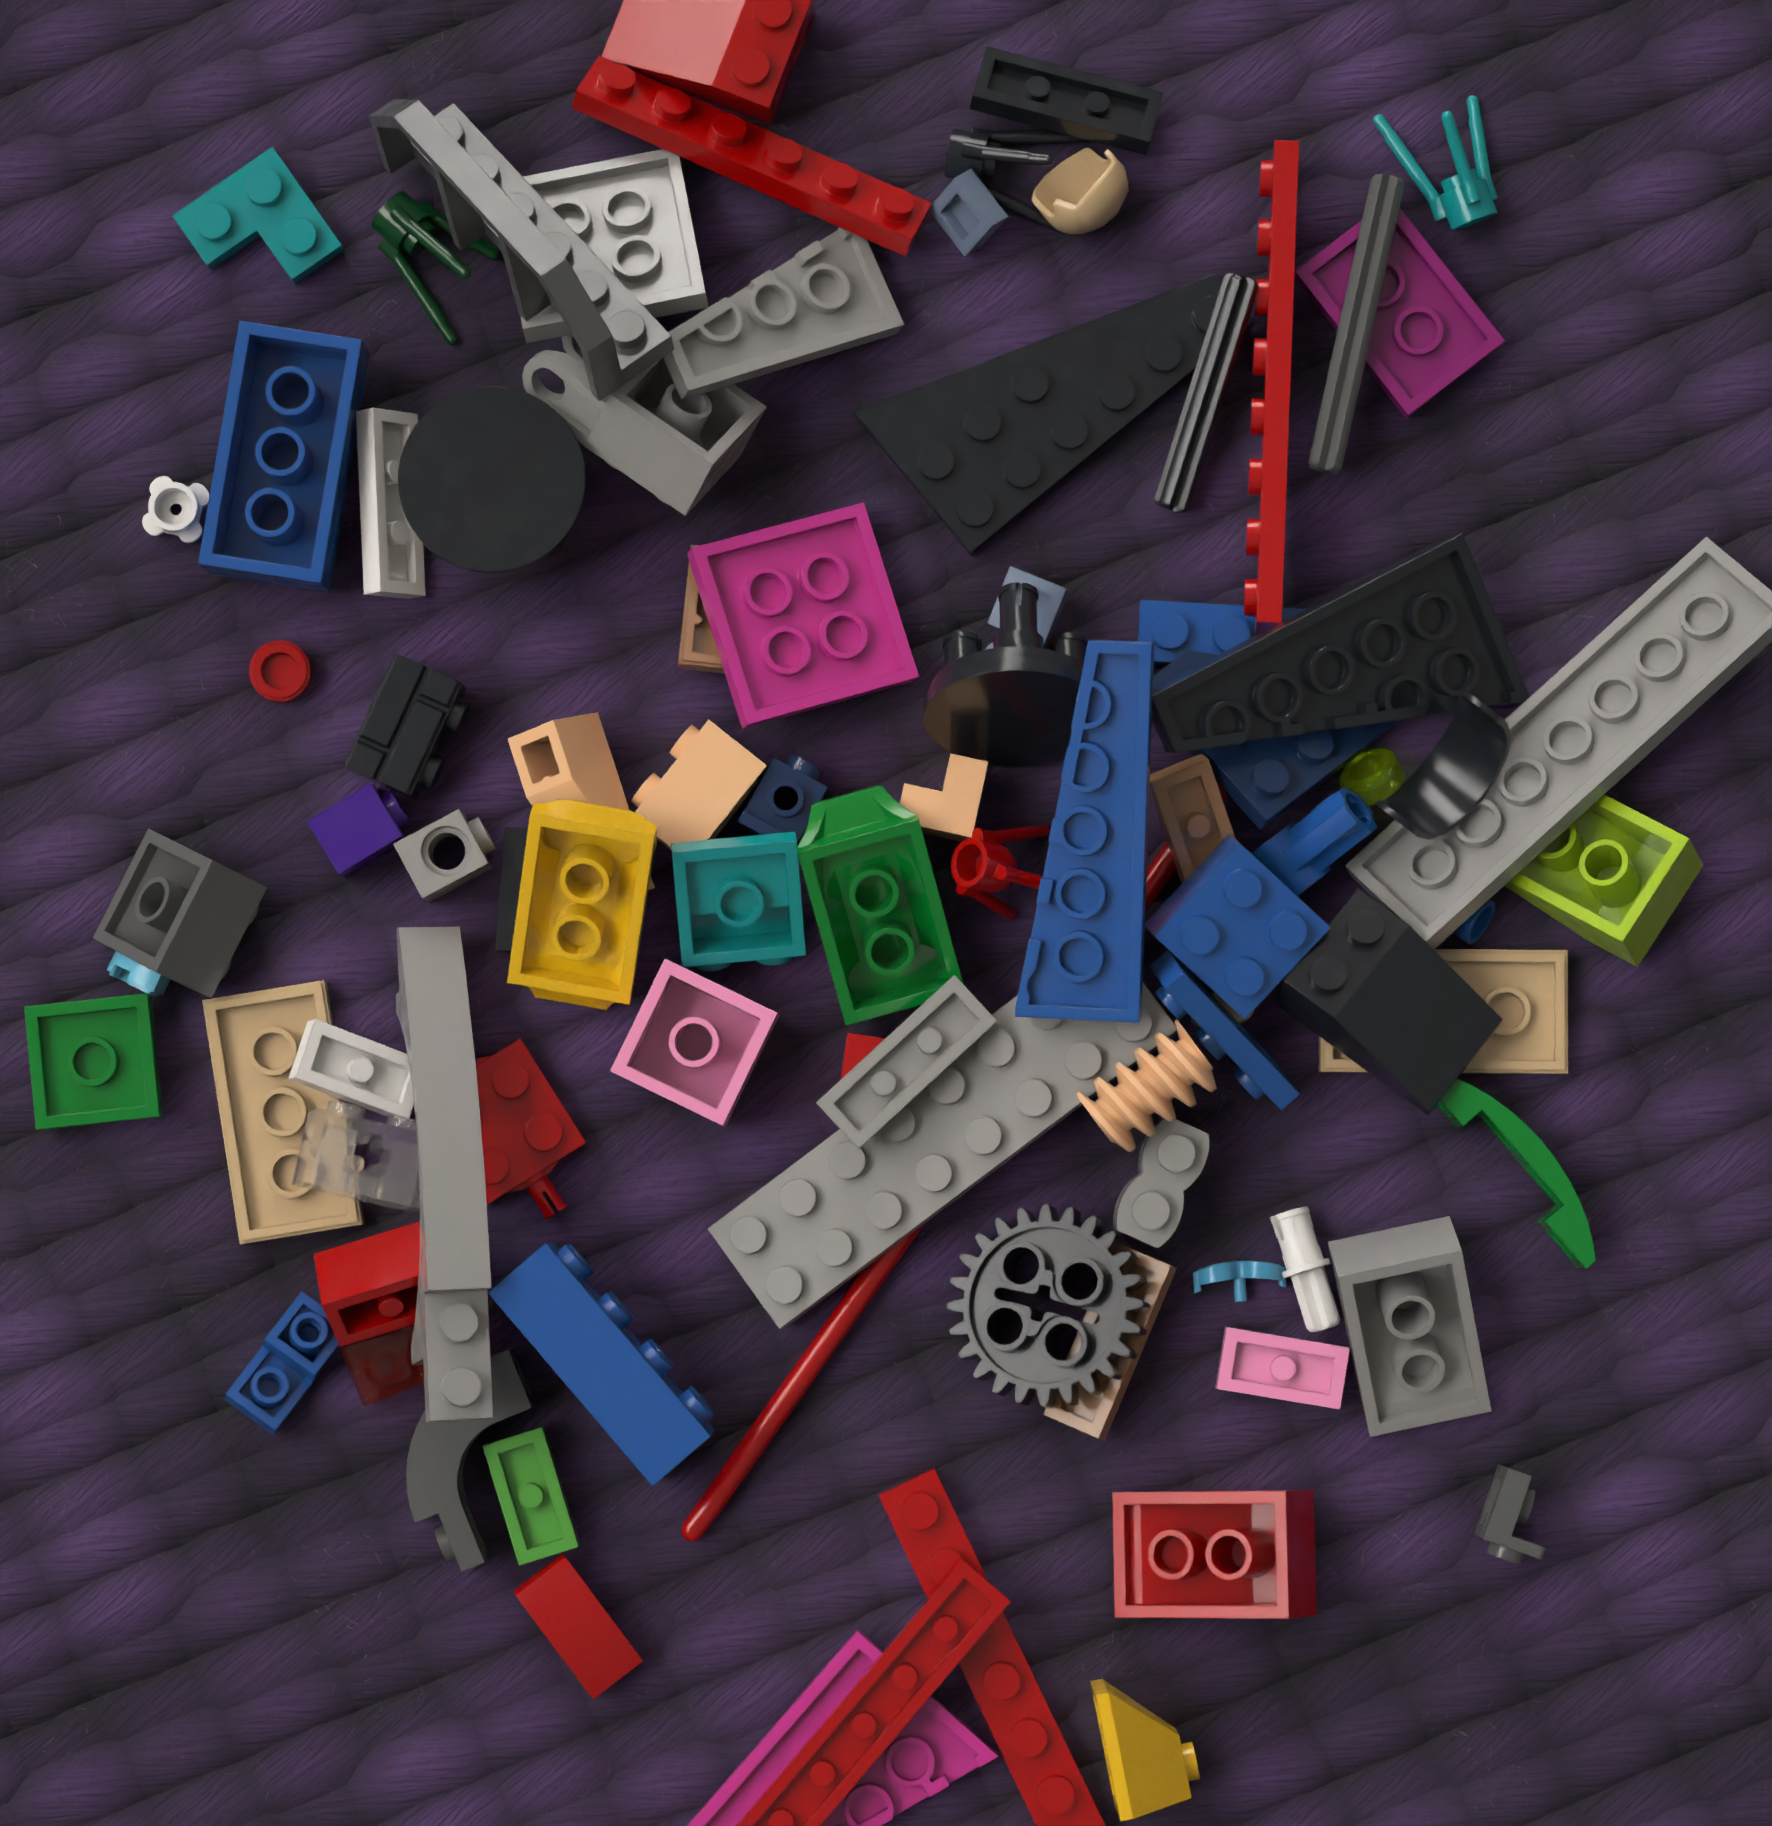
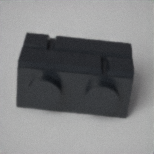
M395 653L343 766L360 776L414 800L417 799L421 788L431 792L445 764V758L437 755L447 732L455 736L459 733L470 710L471 702L463 699L467 688L463 683Z

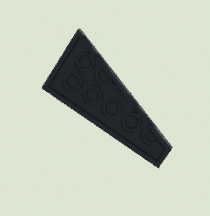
M1451 533L1154 688L1152 721L1165 751L1178 753L1240 744L1251 740L1278 736L1287 737L1312 731L1341 729L1457 711L1461 702V694L1464 690L1474 695L1487 706L1525 702L1530 696L1463 533Z

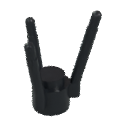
M972 127L971 131L953 129L946 156L945 177L954 179L972 168L983 183V178L995 180L999 161L1051 166L1054 162V158L1050 154L1002 148L1001 144L1089 143L1092 141L1051 130H988L978 127ZM984 184L1001 207L1057 231L1037 208Z

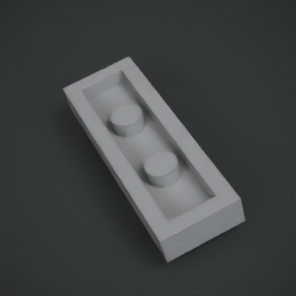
M954 975L821 1097L816 1104L851 1142L860 1149L988 1031L997 1020Z

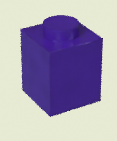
M369 783L311 818L307 823L337 873L347 879L395 850L393 844L407 837L401 826L410 822V819L392 790L381 795L378 788Z

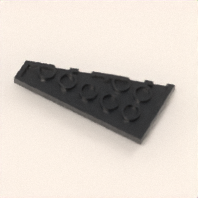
M1215 274L1206 276L854 411V417L971 556L1194 373L1222 282ZM1251 316L1249 317L1246 329L1253 323Z

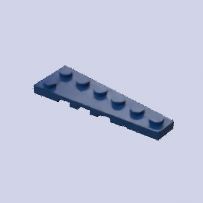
M1093 639L1088 641L1071 725L1070 742L1066 750L1061 775L1062 782L1055 817L1052 820L1048 840L1050 843L1043 877L1040 881L1036 901L1037 908L1031 938L1028 941L1015 1006V1017L1139 1023L1142 1020L1154 642Z

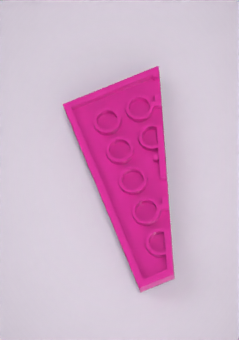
M857 1629L687 1826H735L883 1651ZM931 1695L821 1826H882L892 1820L894 1816L926 1797L933 1796L948 1787L953 1781L977 1767H982L999 1757V1755Z

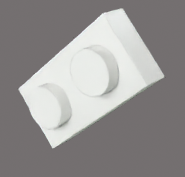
M317 1019L307 1021L288 1080L400 1122L409 1120L414 1105L408 1055L406 1053Z

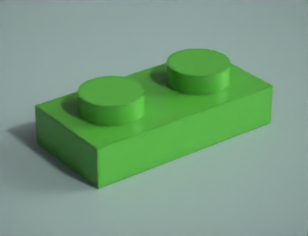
M542 1426L483 1445L518 1565L520 1566L579 1547L580 1542L545 1427Z

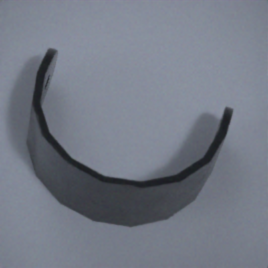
M1464 690L1461 694L1460 706L1452 722L1427 758L1396 792L1387 799H1378L1375 805L1418 838L1430 840L1446 834L1475 809L1498 778L1510 749L1512 735L1508 723L1486 704Z

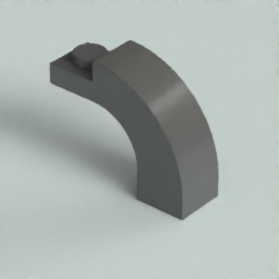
M514 1348L490 1357L493 1401L492 1419L426 1422V1411H424L416 1426L409 1448L406 1483L414 1522L416 1523L439 1514L442 1525L434 1528L437 1542L445 1560L448 1563L457 1560L461 1572L483 1564L490 1559L465 1494L463 1472L467 1454L476 1438L487 1427L536 1406Z

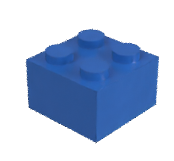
M1230 834L1217 845L1145 923L1146 928L1155 938L1243 1019H1246L1331 928Z

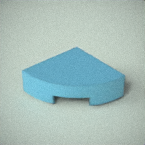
M115 951L107 968L110 971L109 975L121 979L143 992L158 997L164 994L171 980Z

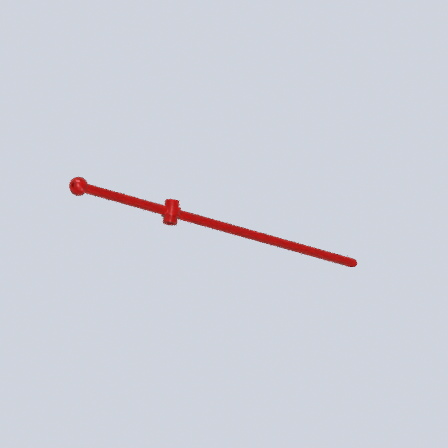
M1217 783L1224 803L1229 795ZM1167 841L1147 868L1145 914L1177 870ZM925 1224L860 1272L684 1521L681 1531L682 1536L686 1540L697 1541L703 1537Z

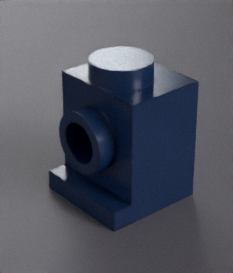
M793 754L790 755L786 764L773 758L745 811L742 812L738 820L739 826L754 835L795 832L798 847L809 821L811 805L823 801L829 792L826 785L818 782L823 771ZM790 788L797 793L798 802L794 808L781 810L775 805L774 797L780 789Z

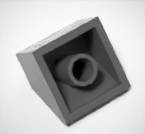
M148 828L93 939L158 974L212 998L219 982L225 977L230 968L231 958L244 932L257 915L259 903L267 887Z

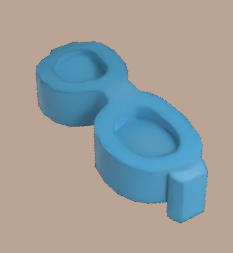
M1251 1260L1229 1261L1208 1265L1193 1272L1194 1294L1201 1291V1285L1233 1279L1235 1302L1247 1301L1246 1278L1278 1280L1279 1286L1286 1288V1278H1283L1282 1275L1285 1267L1275 1263Z

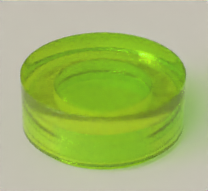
M1384 748L1371 749L1361 753L1346 765L1340 777V785L1342 788L1346 786L1353 793L1360 795L1368 806L1375 805L1378 799H1387L1398 790L1403 783L1405 771L1391 750Z

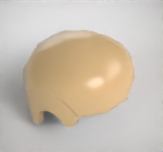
M1090 148L1082 149L1058 164L1035 187L1031 201L1055 229L1067 234H1084L1103 227L1118 214L1129 192V186L1123 164L1117 160L1110 150L1104 152L1107 159H1103Z

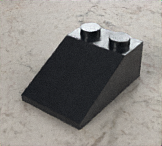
M1357 889L1329 924L1331 928L1298 962L1283 981L1277 1006L1423 1113L1429 1115L1499 1027L1503 1019L1410 925L1363 891Z

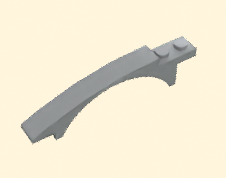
M460 926L398 927L399 991L396 994V1013L401 1024L411 1073L416 1117L420 1189L419 1275L415 1323L411 1343L412 1365L423 1364L426 1422L489 1420L493 1418L487 1290L492 1288L477 1071Z

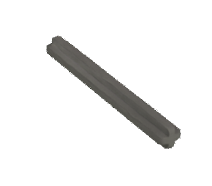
M1375 174L1370 181L1308 461L1309 468L1318 472L1338 474L1343 466L1405 185L1401 178L1393 175Z

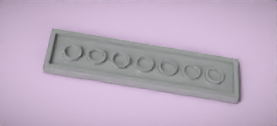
M1706 536L1505 719L1512 735L1508 757L1498 778L1484 799L1462 822L1446 834L1428 840L1418 838L1394 820L1345 865L1350 876L1378 903L1410 925L1434 950L1772 642V591Z
M1144 982L1142 1020L1139 1023L1015 1017L1017 996L992 1014L997 1022L860 1149L839 1129L708 1228L709 1232L778 1328L785 1329L1081 1107L1083 1104L1077 1097V1092H1080L1089 1099L1097 1095L1094 1079L1100 1077L1109 1084L1117 1080L1114 1069L1116 1063L1120 1062L1131 1069L1137 1065L1134 1054L1135 1049L1140 1047L1151 1054L1157 1049L1154 1035L1158 1032L1170 1039L1178 1034L1174 1022Z

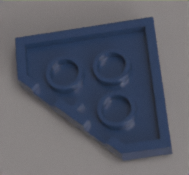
M1186 651L1153 676V689L1217 655ZM1398 720L1341 729L1312 731L1287 737L1278 736L1251 740L1240 744L1192 750L1189 752L1193 756L1202 753L1209 759L1216 782L1261 831L1391 731Z

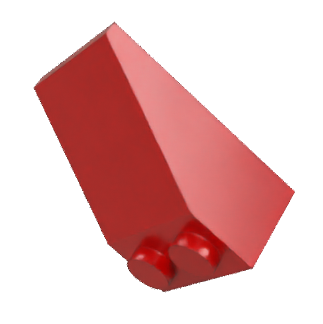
M624 0L602 57L625 65L631 70L681 90L686 94L771 126L814 18V0Z
M1314 1490L1112 1492L1115 1618L1291 1619L1317 1616Z

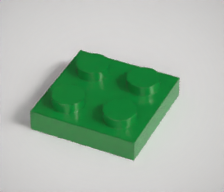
M144 993L24 1006L36 1130L163 1117L152 995Z

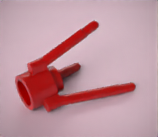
M1047 825L997 831L975 828L972 832V838L962 841L956 847L952 856L951 871L957 883L956 892L960 895L973 897L1006 919H1014L1016 911L992 893L1007 888L1011 883L1039 890L1040 881L1043 876L1018 870L1015 858L1001 844L1047 837L1050 834V828Z

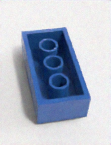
M239 320L198 564L209 574L325 593L331 592L357 437L356 411H360L362 407L370 352L361 339Z
M556 1242L545 1243L490 1290L488 1294L647 1481L654 1486L714 1433L715 1429L708 1421L716 1413L692 1385L684 1392L668 1375V1372L675 1367L674 1363L652 1338L642 1344L627 1327L635 1318L612 1291L606 1292L601 1296L587 1278L595 1271L572 1244H565L560 1248Z

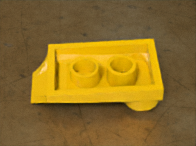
M554 800L551 802L534 803L529 817L507 983L527 986L535 998L607 1010L615 1002L630 1004L653 855L657 846L656 835L658 825L650 822L641 814L630 810L580 801Z

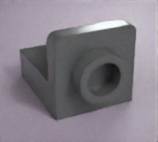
M1498 1464L1474 1534L1490 1541L1487 1553L1518 1565H1523L1526 1555L1542 1560L1546 1550L1545 1547L1512 1535L1515 1525L1523 1526L1532 1510L1535 1490L1528 1488L1532 1476Z

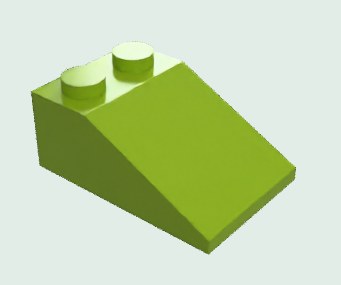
M1604 794L1504 886L1584 939L1638 967L1703 867V863L1688 837Z

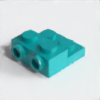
M795 832L671 843L682 967L694 966L702 971H717L728 967L734 962L756 960L763 965H779L790 961L792 957L806 956Z

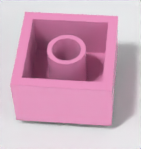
M664 959L610 1071L726 1127L779 1018V1014L676 963Z

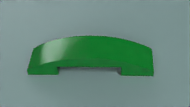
M1457 1079L1437 1106L1455 1127L1464 1126L1476 1115L1482 1119L1555 1204L1537 1220L1539 1225L1577 1268L1587 1269L1596 1261L1592 1235L1581 1202L1557 1159L1542 1140L1512 1111L1490 1095Z

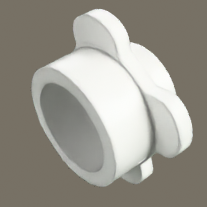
M166 476L156 478L149 488L151 493L148 503L149 512L142 519L144 529L152 536L167 533L179 536L185 543L197 541L203 533V528L199 522L202 508L208 505L210 494L208 490L199 483H194L188 487L182 483L173 482ZM175 504H179L182 507L179 515L171 513V507Z

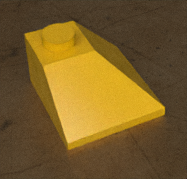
M1105 1680L1090 1681L1114 1805L1120 1821L1135 1819L1192 1798L1188 1781L1200 1779L1193 1743L1181 1744L1176 1728Z

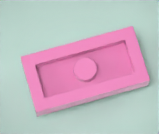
M1225 1327L1215 1388L1340 1409L1350 1348Z

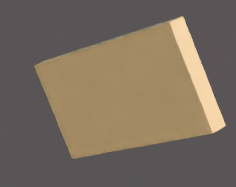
M1434 949L1503 1019L1499 1027L1462 1073L1568 1074V950ZM1319 1036V1072L1369 1073Z
M322 980L202 1000L239 1243L247 1244L365 1224L346 1101L288 1080L307 1021L317 1019L334 1026L327 981Z

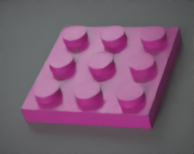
M864 502L696 546L687 553L742 729L907 684L919 678Z

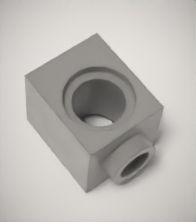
M460 809L393 844L419 894L428 903L493 869L486 854L496 849L479 816L468 821L466 815ZM447 837L460 838L465 846L463 861L453 869L444 870L438 868L433 858V852L437 843Z

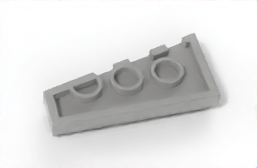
M839 227L837 231L818 242L816 240L797 252L795 257L776 269L768 270L753 279L747 287L729 298L724 297L668 332L672 337L674 350L663 358L680 398L684 400L895 335L904 326V323L867 239Z

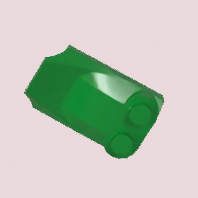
M883 786L866 788L811 805L810 817L805 833L796 849L845 1025L922 1005L954 975L963 983L918 815L898 803Z

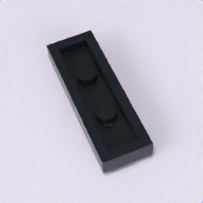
M986 46L972 94L970 109L1147 156L1163 92Z

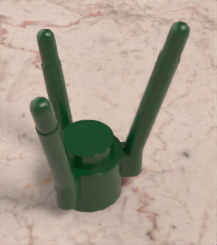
M401 191L392 196L373 218L372 228L384 238L378 248L395 264L447 344L454 346L458 342L457 335L404 253L407 251L411 256H415L427 248L463 279L470 278L471 270L434 237L437 231L436 228L452 237L447 218L441 215L426 200L418 204L405 191ZM481 238L468 246L491 260H497L500 257L499 250Z

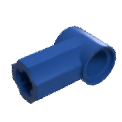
M1344 786L1312 809L1311 813L1300 822L1295 824L1292 821L1251 854L1298 896L1331 870L1330 864L1378 827L1373 818V811L1364 799Z

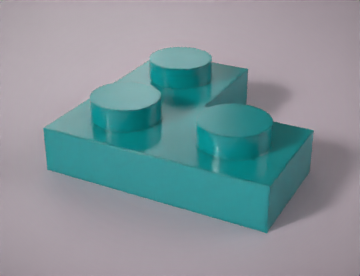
M273 147L172 215L210 270L259 236L262 237L294 284H297L344 251L337 237Z

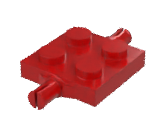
M520 1038L492 1056L475 1059L486 1200L488 1206L508 1193L527 1189L543 1214L544 1219L547 1220L554 1216L555 1213L543 1196V1193L547 1194L558 1213L568 1206L564 1203L548 1175L560 1160L586 1145V1142Z

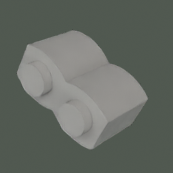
M1162 1118L1154 1125L1156 1134L1152 1137L1146 1135L1138 1158L1139 1174L1134 1176L1123 1188L1116 1202L1113 1214V1228L1115 1231L1153 1248L1162 1246L1176 1230L1184 1207L1183 1191L1198 1178L1204 1168L1209 1152V1134L1177 1119L1169 1122Z

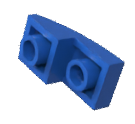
M301 1291L266 1336L263 1346L225 1394L224 1400L273 1436L339 1348L338 1341L322 1305Z

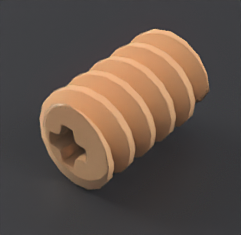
M1177 1019L1175 1020V1026L1179 1037L1178 1041L1175 1042L1160 1032L1154 1035L1159 1055L1154 1057L1140 1047L1134 1050L1139 1068L1136 1072L1120 1062L1114 1065L1118 1080L1117 1086L1114 1087L1102 1078L1097 1077L1093 1080L1098 1096L1095 1102L1080 1092L1076 1093L1079 1100L1108 1139L1128 1152L1136 1149L1131 1132L1132 1128L1135 1127L1148 1137L1156 1134L1151 1116L1154 1112L1169 1122L1176 1119L1172 1104L1173 1098H1177L1189 1107L1197 1104L1192 1084L1197 1083L1209 1092L1217 1089L1212 1072L1214 1068Z

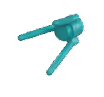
M1471 95L1466 101L1476 170L1470 169L1452 112L1445 111L1441 115L1447 135L1446 138L1457 171V175L1441 182L1444 191L1441 195H1439L1385 117L1381 114L1375 115L1373 118L1375 126L1427 200L1435 222L1447 218L1451 230L1456 231L1482 222L1498 213L1494 204L1498 196L1491 179L1479 101L1476 96Z

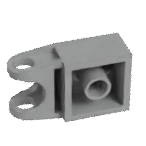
M572 334L562 336L563 348L566 353L551 350L536 353L524 366L522 374L526 393L539 398L552 407L565 420L576 439L584 447L602 458L609 466L621 471L653 493L660 501L672 506L685 516L740 458L767 408L734 384L681 400L664 358H661L607 397L598 401L591 393L581 348ZM540 368H547L553 371L563 380L565 385V392L563 394L551 392L543 385L539 376Z

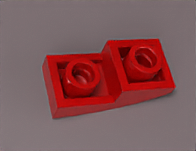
M563 1553L513 1591L592 1699H595L643 1662Z

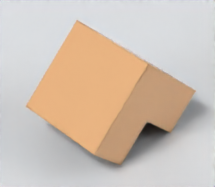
M950 753L943 790L938 791L904 783L900 804L918 815L923 834L960 842L972 838L988 761Z

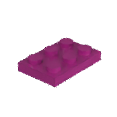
M1399 208L1364 367L1403 417L1407 419L1501 347L1505 340ZM1362 220L1294 272V279L1336 332L1339 326Z

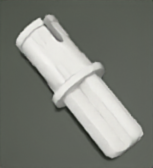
M1304 1206L1271 1216L1270 1221L1278 1238L1286 1271L1282 1272L1283 1278L1291 1277L1306 1328L1309 1332H1319L1338 1325L1340 1317L1324 1268L1331 1263L1329 1258L1323 1259L1313 1229L1309 1208Z

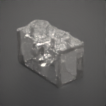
M328 1101L327 1110L318 1108L308 1112L292 1185L413 1213L420 1211L416 1120L389 1115L387 1124L363 1119L364 1108L338 1101ZM371 1141L370 1151L380 1155L379 1163L369 1165L363 1169L364 1159L354 1155L355 1147L365 1145Z

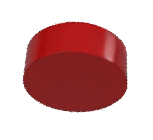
M276 640L264 644L255 652L250 661L249 676L253 687L261 696L271 702L285 704L298 700L308 691L313 679V667L308 655L299 646L289 641Z

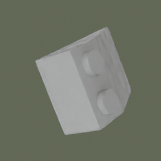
M1450 1216L1329 1241L1328 1246L1369 1436L1373 1437L1492 1412L1463 1253Z

